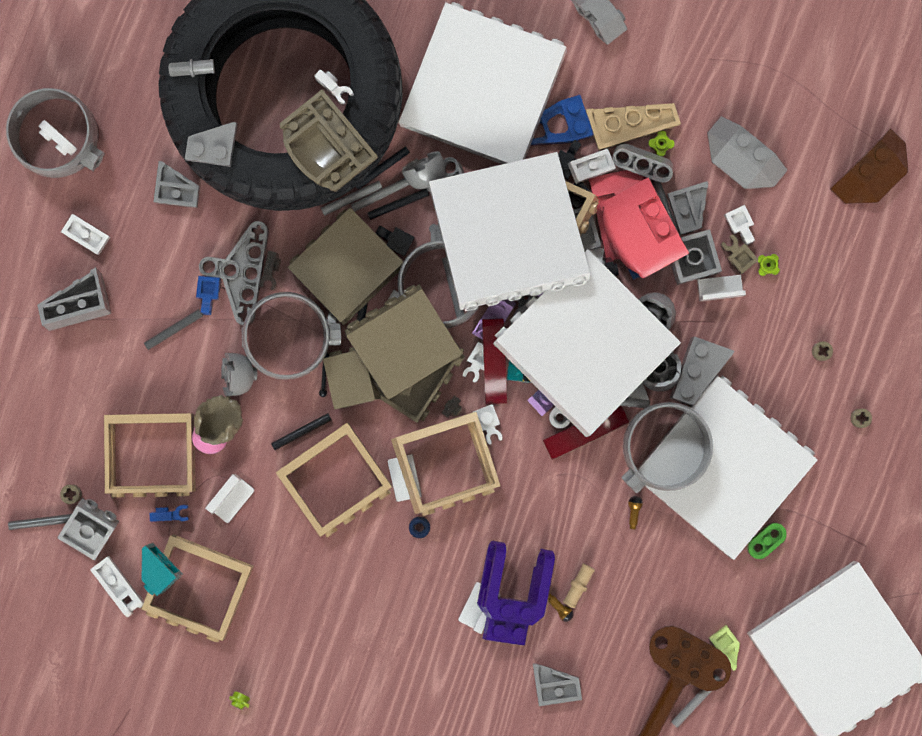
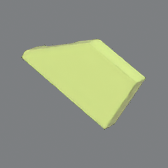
M725 625L710 636L709 639L716 648L726 654L731 663V669L734 671L737 668L740 643L727 625Z

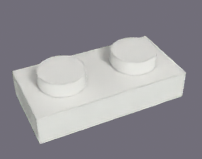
M608 149L568 163L576 184L616 169Z
M74 214L71 215L61 231L97 255H100L110 239L108 235Z

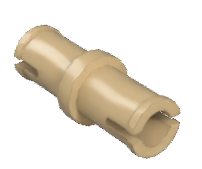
M584 563L582 564L575 580H572L570 583L572 586L563 603L572 608L576 607L583 591L586 592V585L595 569Z

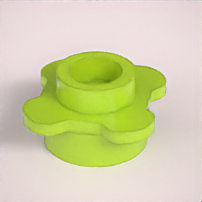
M659 131L654 139L649 140V146L659 156H664L669 148H673L675 144L673 140L666 136L665 131Z
M776 254L771 256L760 255L758 257L760 265L758 273L761 276L766 274L777 275L780 272L778 268L779 257Z
M234 691L233 696L229 697V700L232 701V706L241 710L244 707L249 708L250 698Z

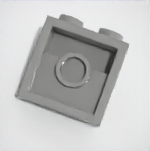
M82 498L57 538L95 561L119 523V520L116 519V515L108 510L104 512L99 509L95 501Z

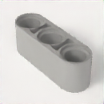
M625 143L619 144L614 150L613 162L620 168L662 183L668 182L672 178L674 166L667 158ZM623 151L626 152L629 157L627 159H621L618 157L617 154ZM645 159L649 162V165L642 167L638 164V161ZM667 167L669 169V172L667 174H661L659 173L658 168Z

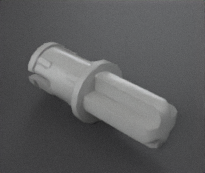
M190 59L187 62L170 63L168 66L169 74L172 77L186 75L195 77L198 74L215 73L213 59L199 61Z

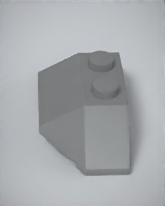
M721 116L707 133L711 162L744 189L774 187L787 172V168L777 155L741 125Z

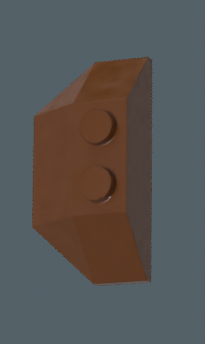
M890 128L830 190L844 204L878 203L908 173L906 143Z

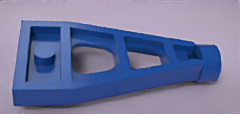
M581 95L561 100L544 110L539 123L542 124L545 135L533 138L530 146L572 143L574 139L580 141L593 137L594 134ZM561 114L565 118L568 130L565 133H552L549 131L548 121L554 116Z

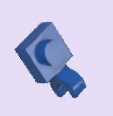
M198 276L196 298L202 299L201 313L203 315H211L212 300H219L220 278Z
M180 505L175 511H169V507L155 508L156 512L149 513L150 522L187 521L189 517H182L180 511L188 509L189 506Z

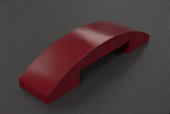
M504 318L482 319L485 404L507 403L506 356L493 344L497 340L495 335L504 327Z
M620 405L588 437H585L574 425L544 439L543 442L553 460L628 424L629 420Z

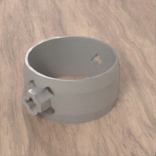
M55 88L38 89L24 95L10 111L6 124V136L9 147L14 157L32 172L44 177L60 178L77 173L84 167L94 172L101 164L105 153L97 148L98 128L91 110L75 95ZM65 99L75 102L82 109L87 123L86 140L79 154L69 163L57 168L44 169L32 166L23 155L19 142L20 128L25 116L36 105L47 100Z
M440 229L431 230V242L420 245L404 260L398 275L399 296L404 294L405 275L413 261L430 250L445 249ZM478 308L467 311L459 318L444 321L443 323L447 329L458 326L470 319Z
M293 292L274 293L258 301L247 314L241 328L242 347L249 361L260 372L277 379L288 380L305 376L322 362L329 345H341L340 323L328 324L323 311L315 302ZM283 297L300 300L311 307L321 321L324 334L322 349L317 359L303 371L290 375L275 374L264 369L253 358L247 343V328L253 313L267 301Z
M658 403L641 410L630 421L624 434L623 455L629 470L621 478L635 493H638L645 485L663 491H676L697 482L708 469L713 455L712 434L706 421L694 409L679 403ZM662 407L675 408L688 414L699 426L704 439V454L698 469L685 481L667 486L654 484L642 476L635 467L630 452L631 436L637 423L649 412Z

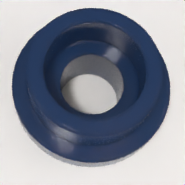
M415 517L409 523V532L415 538H424L430 532V523L424 517ZM416 524H423L424 529L417 531L415 528Z

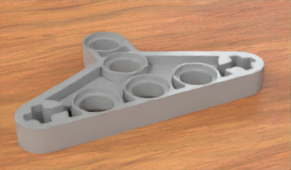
M255 221L248 227L226 259L205 257L199 263V270L203 275L223 279L235 320L240 325H243L244 322H242L243 320L239 317V314L244 313L245 308L244 306L240 307V302L247 305L253 304V306L258 302L269 234L267 226L260 221ZM258 226H261V229L264 230V234L259 235V241H263L262 245L256 242L250 243V239L256 241V234L253 232V229H257ZM255 246L259 247L261 255L258 258H251L249 255L250 249ZM207 261H212L215 264V269L211 273H206L203 269ZM229 264H233L236 267V273L233 276L225 274L224 269ZM249 268H255L258 272L257 277L253 280L246 277V271ZM246 289H252L254 292V297L250 301H246L242 297V293ZM249 307L247 308V314L251 310ZM256 311L253 313L248 325L253 323Z

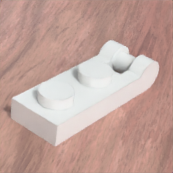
M107 556L90 569L126 617L132 615L133 610L137 607L141 608L143 606L144 600L135 591L110 556ZM129 595L132 601L126 604L123 599Z

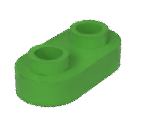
M778 523L768 524L748 543L747 550L750 556L756 559H763L785 541L786 529ZM772 530H777L778 532L775 538L771 536ZM756 544L761 545L759 552H756L754 549Z

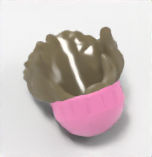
M219 395L207 399L206 402H202L198 406L194 416L195 428L192 434V442L199 451L206 454L218 453L226 446L228 441L234 438L243 422L241 406L238 404V401L232 400L230 396L224 397Z

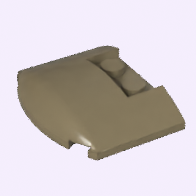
M320 90L280 123V129H283L284 145L296 166L313 182L322 187L329 188L331 191H338L378 158L376 153L323 90Z

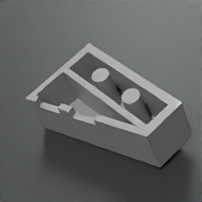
M96 267L90 270V273L73 281V284L56 292L37 305L43 327L51 331L111 314L103 276Z
M695 336L692 337L681 364L680 379L673 387L670 399L689 406L694 405L735 351Z

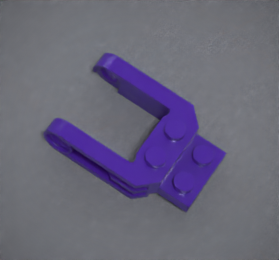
M491 541L489 543L477 601L480 610L486 615L482 639L525 646L528 626H533L545 615L555 562V554L552 550L540 549L536 567L533 568L528 600L526 602L524 600L498 597L506 557V544L499 541Z

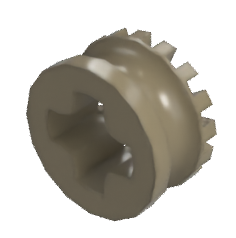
M818 342L813 346L812 355L816 360L826 361L832 357L833 348L828 342ZM819 346L827 348V356L818 355L820 351Z
M856 409L851 414V423L855 427L865 428L871 424L872 415L866 409ZM861 412L863 416L867 417V420L863 421L862 425L859 420H856V416H859Z
M74 484L64 486L60 492L62 501L67 504L78 502L82 496L80 488ZM69 488L76 492L73 500L65 495L69 492Z

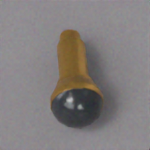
M633 496L628 501L630 508L629 529H636L639 511L643 506V500L638 496Z
M550 593L547 600L557 610L560 619L564 622L572 620L574 616L572 609L564 606Z

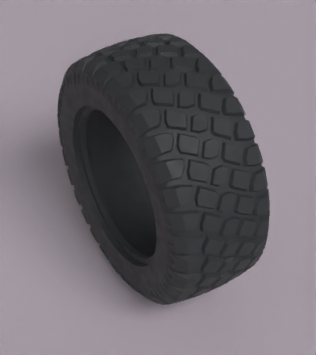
M191 0L183 9L185 13L178 16L171 30L173 32L167 36L163 48L164 54L160 60V78L158 82L163 119L175 147L184 160L188 136L222 126L217 109V85L222 69L231 54L251 37L279 28L300 29L313 33L329 42L342 55L350 69V89L354 94L353 96L349 95L342 114L378 156L368 167L338 191L334 192L309 179L296 166L288 153L261 152L246 147L235 140L231 167L185 160L202 180L218 192L240 203L267 210L291 211L312 208L339 198L360 184L375 169L389 148L397 128L402 105V76L394 43L382 20L366 0ZM190 59H193V61L213 59L215 73L198 74L195 77L191 75L172 77L169 74L168 66L170 63L187 62Z

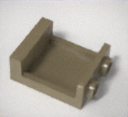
M354 347L349 348L350 352L342 354V351L329 353L330 357L323 359L334 409H342L381 399L380 392L375 391L371 373Z

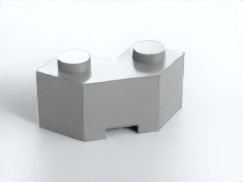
M571 0L577 12L589 21L596 36L607 45L627 30L624 23L626 20L625 16L619 9L616 10L609 0Z

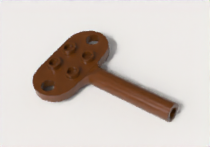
M664 626L658 629L652 635L649 643L650 655L657 665L669 672L670 677L638 736H659L686 685L691 684L705 691H716L724 687L731 675V663L726 654L679 627ZM659 636L665 637L668 642L667 646L658 648L655 645L656 638ZM721 668L725 671V677L722 680L714 679L713 672L715 669Z

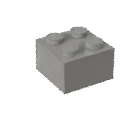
M710 229L681 237L690 254L671 263L677 285L715 275L722 271Z

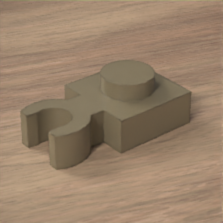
M731 235L729 238L733 242L732 246H727L724 242L720 245L723 250L730 251L731 255L727 259L740 274H743L759 259L746 244L739 247L737 238Z

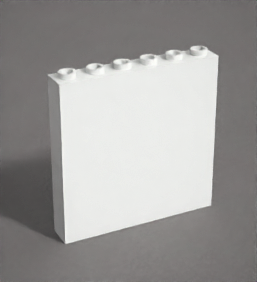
M445 2L400 117L399 124L408 130L500 164L524 160L566 55L567 48L560 40L552 39L550 41L538 32L532 31V33L523 31L524 28L515 24L509 26L503 24L504 21L499 18L492 17L490 19L484 17V14L480 11L472 9L470 12L463 9L464 7L458 3L452 2L448 4Z
M557 152L429 181L430 192L460 310L472 311L481 305L493 306L506 299L515 301L524 295L536 296L549 289L558 291L566 285L573 284L574 286H579L589 280L590 270Z
M587 249L585 256L590 270L589 280L579 286H574L573 284L566 285L558 291H552V289L545 290L538 299L534 296L525 305L528 309L523 314L519 311L510 320L513 324L508 329L503 327L495 335L497 340L493 343L585 437L590 436L681 343Z
M715 376L694 405L689 406L706 421L712 434L713 455L708 469L697 482L681 490L663 491L647 485L645 487L734 560L816 463L817 459L814 457V451L806 445L802 447L797 443L799 439L789 431L786 434L780 429L782 425L776 419L767 418L764 415L765 410L756 403L752 405L748 402L747 399L749 397L741 390L736 392L731 387L732 383L726 377ZM684 412L637 468L641 475L650 482L663 486L681 483L693 475L698 469L704 454V439L697 423Z
M856 561L851 562L747 633L816 736H838L844 731L850 732L856 728V723L862 719L867 720L875 714V710L890 705L894 697L908 693L911 690L910 687L915 683H922V655L860 563Z

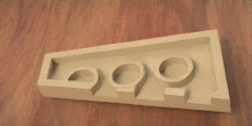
M674 103L586 109L598 151L681 124Z

